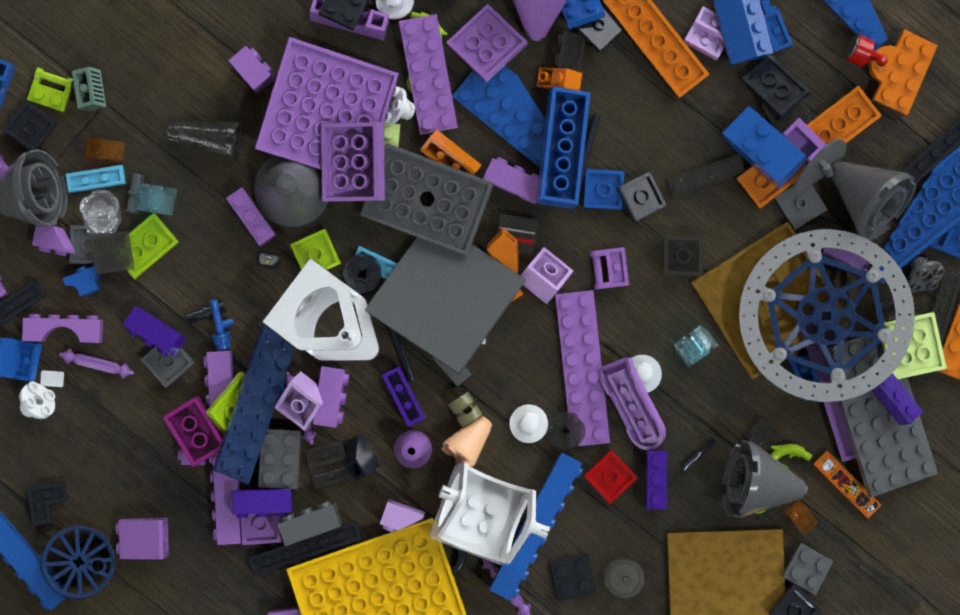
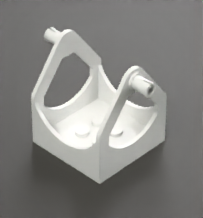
M312 259L307 262L263 321L296 348L306 350L321 361L372 360L379 352V345L371 316L365 312L367 307L366 300ZM339 302L344 320V328L336 337L314 338L315 327L321 314L329 306ZM353 303L355 304V307H356V311H357V315H358V319H359V323H360V328H359L358 321H357V318H356V314H355V310H354V307H353Z
M460 463L454 466L447 487L443 485L440 490L439 497L443 499L429 538L498 565H505L511 563L531 533L545 539L548 535L546 532H549L550 527L540 524L535 520V490L498 480L475 470L467 463ZM528 504L527 520L523 531L511 548L516 528Z

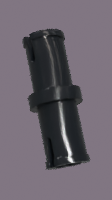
M223 300L218 302L220 314L227 312ZM203 305L202 308L187 312L186 315L189 323L192 324L203 319H211L210 317L213 316L211 305Z

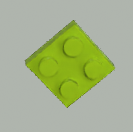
M326 229L290 244L301 270L310 259L326 270L341 264Z

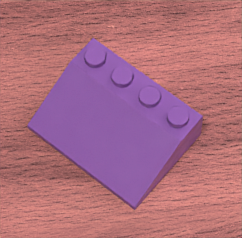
M384 123L321 124L322 201H385Z

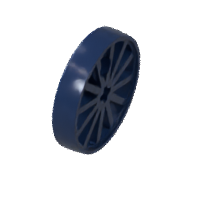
M84 526L65 528L56 533L43 549L40 563L42 576L48 587L63 598L70 600L91 598L100 593L113 576L115 569L113 548L105 536L92 528ZM79 531L90 533L81 553ZM74 532L75 552L64 538V534ZM94 536L103 542V544L85 555ZM58 538L69 555L51 547L52 543ZM103 548H107L110 558L96 557L89 559ZM51 552L66 561L46 562L47 553ZM77 559H80V563H83L79 568L73 563ZM100 562L102 570H93L92 563ZM106 563H110L108 574L104 572L106 570ZM68 566L52 578L49 577L47 567ZM71 571L62 590L53 583ZM75 573L78 594L66 592ZM81 573L87 579L93 591L83 594ZM90 574L104 577L105 581L98 587Z

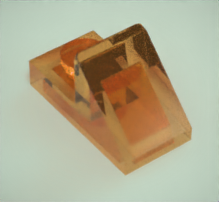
M87 138L86 158L124 161L125 142L105 140L103 138Z
M801 500L785 511L786 516L803 535L818 524Z

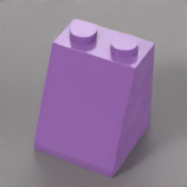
M168 517L120 519L119 523L116 524V535H119L116 552L120 554V559H165L169 556Z

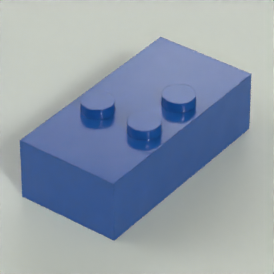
M750 106L722 133L723 140L778 189L806 163V155Z

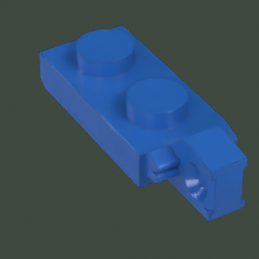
M761 0L760 4L774 53L792 46V41L779 9L777 10L776 6L771 7L769 0Z

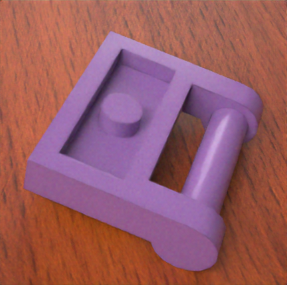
M624 247L590 252V257H593L596 284H594L595 290L629 285ZM600 256H606L609 282L603 283Z

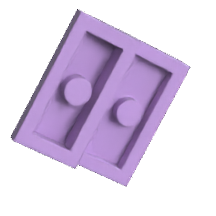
M703 6L684 42L717 61L725 44L716 13Z

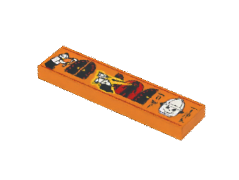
M827 450L813 463L866 518H869L881 506L874 497H868L866 489Z

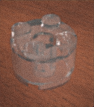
M96 190L91 192V195L88 197L85 196L81 201L80 211L87 232L105 235L113 234L117 231L122 215L118 199L111 192Z

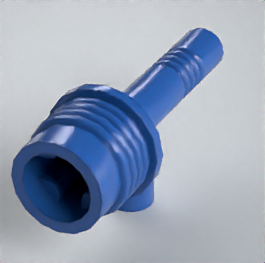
M217 299L210 300L216 333L212 334L211 337L213 338L216 350H225L231 347V340L229 336L230 331H224V328L230 327L234 323L231 318L222 321Z

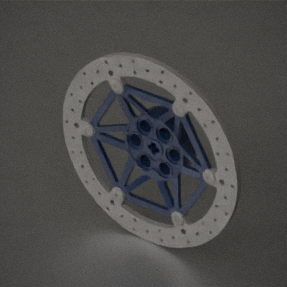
M833 229L813 230L797 234L780 242L770 249L755 265L746 281L741 296L739 308L740 330L744 345L753 363L775 386L789 394L806 400L818 402L843 401L863 395L876 388L898 367L907 352L913 334V297L906 277L900 267L878 245L864 237L846 231ZM832 248L853 253L865 259L873 267L867 272L822 256L821 249ZM807 252L808 259L773 289L765 287L772 274L784 262L800 253ZM823 264L859 275L861 278L840 289H835ZM811 267L809 293L806 296L780 293V290L806 268ZM817 267L826 287L815 288ZM881 278H884L889 286L895 305V326L893 331L885 328L877 282ZM864 284L853 301L850 300L846 292ZM869 287L872 288L879 326L872 324L855 312L856 306ZM820 293H825L828 296V300L825 303L817 300V296ZM779 299L800 301L798 310H793ZM760 300L768 302L776 343V349L772 353H769L764 345L759 330L758 307ZM837 300H844L847 306L844 309H838L835 305ZM775 305H778L796 318L798 323L783 344L781 343ZM804 306H811L813 313L811 315L803 314L802 309ZM822 313H825V314L830 313V314H831V316H830V319H831V320H830V321H828V320H824V321H823V320L821 319V318H823ZM846 318L850 321V326L842 328L839 325V321ZM858 321L874 332L853 331L854 324ZM809 324H813L816 326L817 331L814 334H808L806 327ZM801 331L807 340L789 347L796 335ZM833 331L835 339L832 341L826 340L824 337L825 332ZM847 337L873 338V341L846 364H842L843 343ZM893 338H898V341L895 342ZM880 342L888 344L884 354L870 369L857 377L846 380L844 372ZM810 344L819 345L830 367L828 368L796 357L791 353ZM838 345L836 364L826 346ZM786 359L831 375L832 383H817L804 380L780 366V363ZM769 360H773V364H769Z

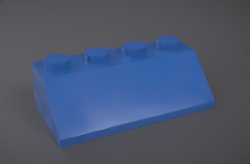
M713 0L730 65L761 59L774 53L760 0Z

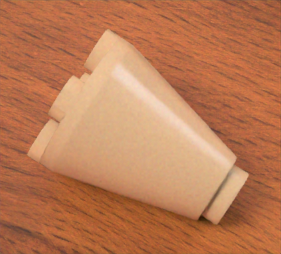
M480 416L445 440L441 450L448 456L452 455L456 459V464L467 463L470 467H473L491 431V422L485 417Z

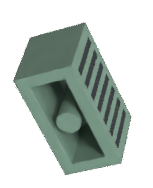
M92 67L72 71L78 109L92 111L106 107L101 71Z

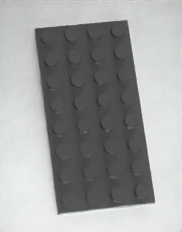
M859 337L844 342L842 364L844 365L871 343L873 338ZM882 342L844 372L846 380L864 373L884 354ZM838 345L827 348L835 364ZM825 358L826 365L829 368L830 366ZM908 377L898 379L914 399ZM872 390L852 399L838 401L868 497H874L938 474L920 415L911 424L899 425Z

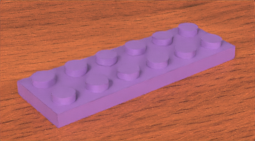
M437 14L399 21L420 135L433 133L436 130L444 131L458 128Z

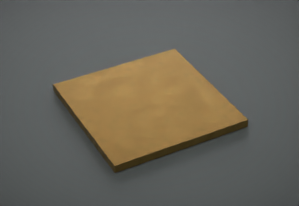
M786 222L691 282L751 380L762 373L753 363L743 342L739 322L741 296L746 281L759 260L774 246L796 235L789 222ZM807 252L800 253L784 262L772 274L765 287L770 289L776 287L808 259ZM811 267L806 268L780 290V293L806 296L809 293ZM817 268L815 288L826 287ZM820 293L817 296V300L825 303L828 300V296L825 293ZM779 299L793 310H798L800 301ZM760 300L758 307L759 330L768 352L772 353L776 349L769 306L768 302ZM837 300L835 303L836 307L843 309ZM775 305L781 343L783 344L798 323L796 318L778 305ZM808 305L804 306L802 312L811 311L813 308ZM843 318L839 321V323L842 324L848 319ZM801 331L796 335L789 347L804 341ZM769 360V364H773L774 361Z
M783 529L667 533L670 615H769L768 613L785 592V578L781 576L784 571Z

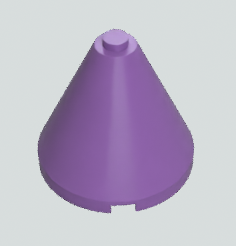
M513 0L526 35L531 40L540 41L541 38L547 35L567 0Z

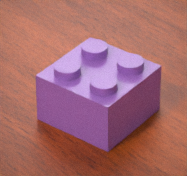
M245 46L229 62L258 95L275 80L272 76L274 72L266 62L263 64L260 62L262 58L253 47L249 50Z

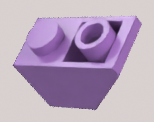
M36 226L32 245L38 246L39 251L50 253L52 249L55 250L57 255L75 254V249L63 228Z

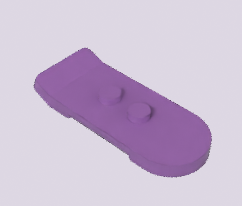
M623 358L600 367L598 373L601 384L614 403L627 428L626 432L631 441L637 447L644 450H653L659 447L665 440L666 429L635 369L633 359Z

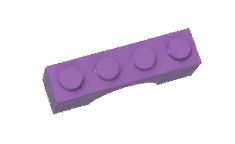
M313 0L310 9V21L384 41L389 24V14L375 10L363 12L354 31L319 16V11L325 0Z
M29 314V318H23L22 341L45 342L53 330L59 327H67L76 333L80 342L103 343V320H98V316H86V319H79V315H67V319H60V315H48V318H40L41 315Z

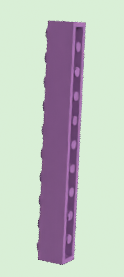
M232 351L207 352V356H204V367L208 368V375H205V386L209 387V394L206 395L207 406H211L234 379ZM218 453L209 458L210 464H213V466ZM211 471L210 480L211 483H214L211 499L212 502H215L212 518L213 521H216V529L213 530L214 541L217 540V545L241 544V518H237L236 515L232 514L231 490H240L239 481Z

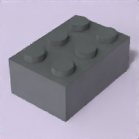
M267 429L260 450L258 487L299 488L302 430Z
M330 501L319 504L315 510L309 507L299 512L300 515L295 517L293 513L284 516L277 525L284 545L288 546L339 528L343 523L336 503L331 504Z

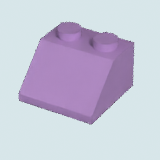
M543 247L521 274V277L526 279L523 286L547 304L572 274L573 270Z
M300 372L290 381L275 406V409L304 431L307 430L323 404L316 382Z
M389 499L380 524L384 525L383 529L394 532V530H400L423 519L425 512Z

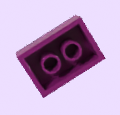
M199 396L163 417L192 467L218 453L223 440L220 430L205 413L207 409Z

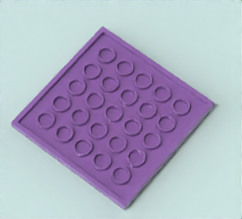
M288 37L254 149L322 170L321 124L384 123L399 73Z

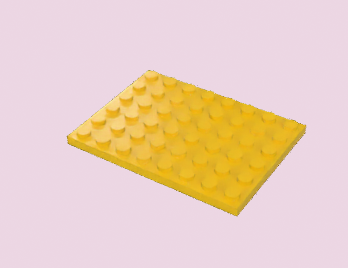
M433 518L287 569L301 615H466L442 542L429 538L434 523Z

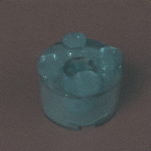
M139 183L135 210L173 216L177 189L166 187L165 191L163 186L151 185L150 188L149 184Z
M702 325L689 333L691 335L689 338L685 335L674 344L676 347L674 350L687 367L695 364L710 353V350L719 346L708 329L702 327Z

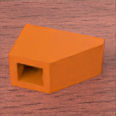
M539 68L536 86L547 89L558 87L580 91L582 73L567 68Z
M502 228L488 243V254L495 260L498 259L507 268L518 273V240L506 229Z

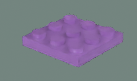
M488 4L446 42L447 46L486 83L528 45L527 40Z

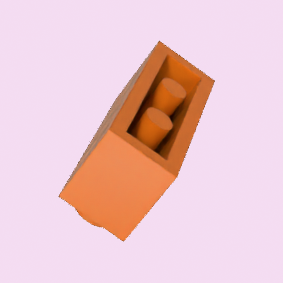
M438 130L429 137L420 149L430 159L475 175L482 166Z

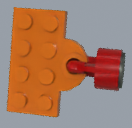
M902 30L895 46H883L874 51V41L857 34L849 41L844 56L845 60L859 67L865 64L869 65L870 75L879 82L872 98L873 101L907 116L938 45L907 30Z

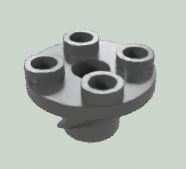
M918 257L910 263L911 274L908 277V285L913 292L927 289L931 291L939 286L938 282L945 273V269L940 262H927L928 258Z

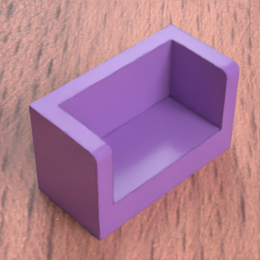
M800 118L782 134L806 155L807 163L826 146Z

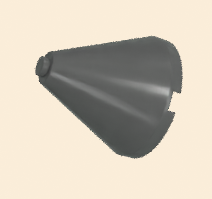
M38 149L24 152L0 176V214L40 227L55 225L58 219L64 217L68 200L67 187L64 176L59 177L55 167H58V164L48 153Z
M273 155L263 163L256 175L254 183L256 202L263 214L279 225L286 227L307 225L318 218L329 203V201H322V170Z
M848 162L836 163L831 168L833 171L832 179L858 234L868 240H874L890 228L886 224L894 217L898 220L911 201L916 188V183L913 182L915 179L905 172Z
M740 440L742 444H735L731 450L722 482L723 485H727V495H722V501L728 516L742 518L800 500L807 494L808 488L803 479L754 442Z

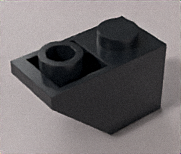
M361 433L347 442L345 466L354 481L359 480L381 466Z

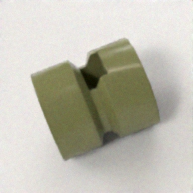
M469 392L448 404L452 413L458 415L456 419L461 427L466 426L483 415L478 406L473 405L474 400ZM467 408L469 413L465 414L462 410Z

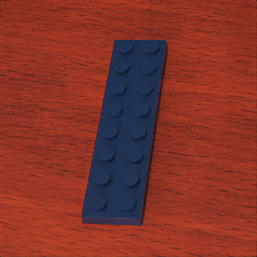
M266 325L261 326L212 469L244 484H249L295 349L294 345Z

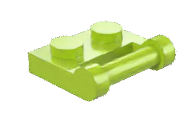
M37 68L27 100L65 113L74 81L72 78L66 79L44 72V69ZM44 79L63 85L65 90L63 92L40 84L41 80Z

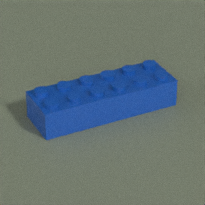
M552 87L548 93L536 204L574 209L578 205L590 102L589 92Z

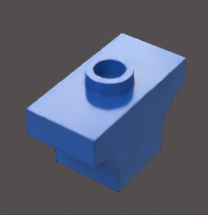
M100 264L90 268L83 266L76 269L75 274L63 278L65 286H74L78 290L79 295L85 297L101 290L98 279L104 270Z

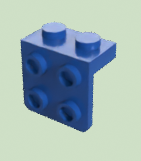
M0 338V377L35 382L42 345L22 340Z

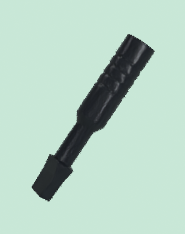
M711 437L681 467L687 471L717 441Z

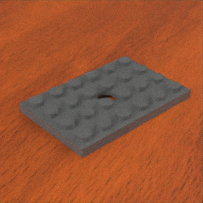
M386 143L384 147L385 201H365L360 215L468 256L494 183ZM426 191L431 192L435 198L433 205L429 207L422 205L420 201L422 193Z

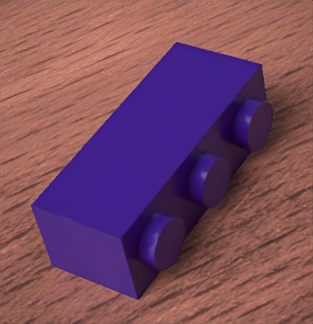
M137 306L134 307L123 326L128 328L127 333L135 338L139 335L143 338L141 342L149 347L155 345L158 347L157 352L165 357L168 354L175 357L187 339Z
M399 366L383 374L382 377L407 426L409 427L425 419L426 417L401 367Z
M893 373L884 382L872 389L899 425L911 424L923 413L922 409Z
M646 450V509H667V451Z
M291 489L231 490L232 514L236 515L237 518H248V514H256V517H268V513H275V516H287V513L292 512Z

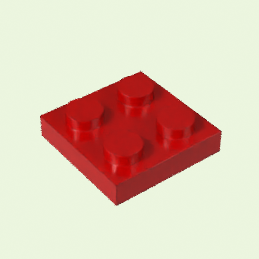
M612 450L584 475L610 504L638 478Z

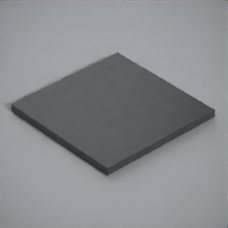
M417 237L368 304L365 312L460 375L524 285L526 279L474 245L471 246L469 255L466 256Z

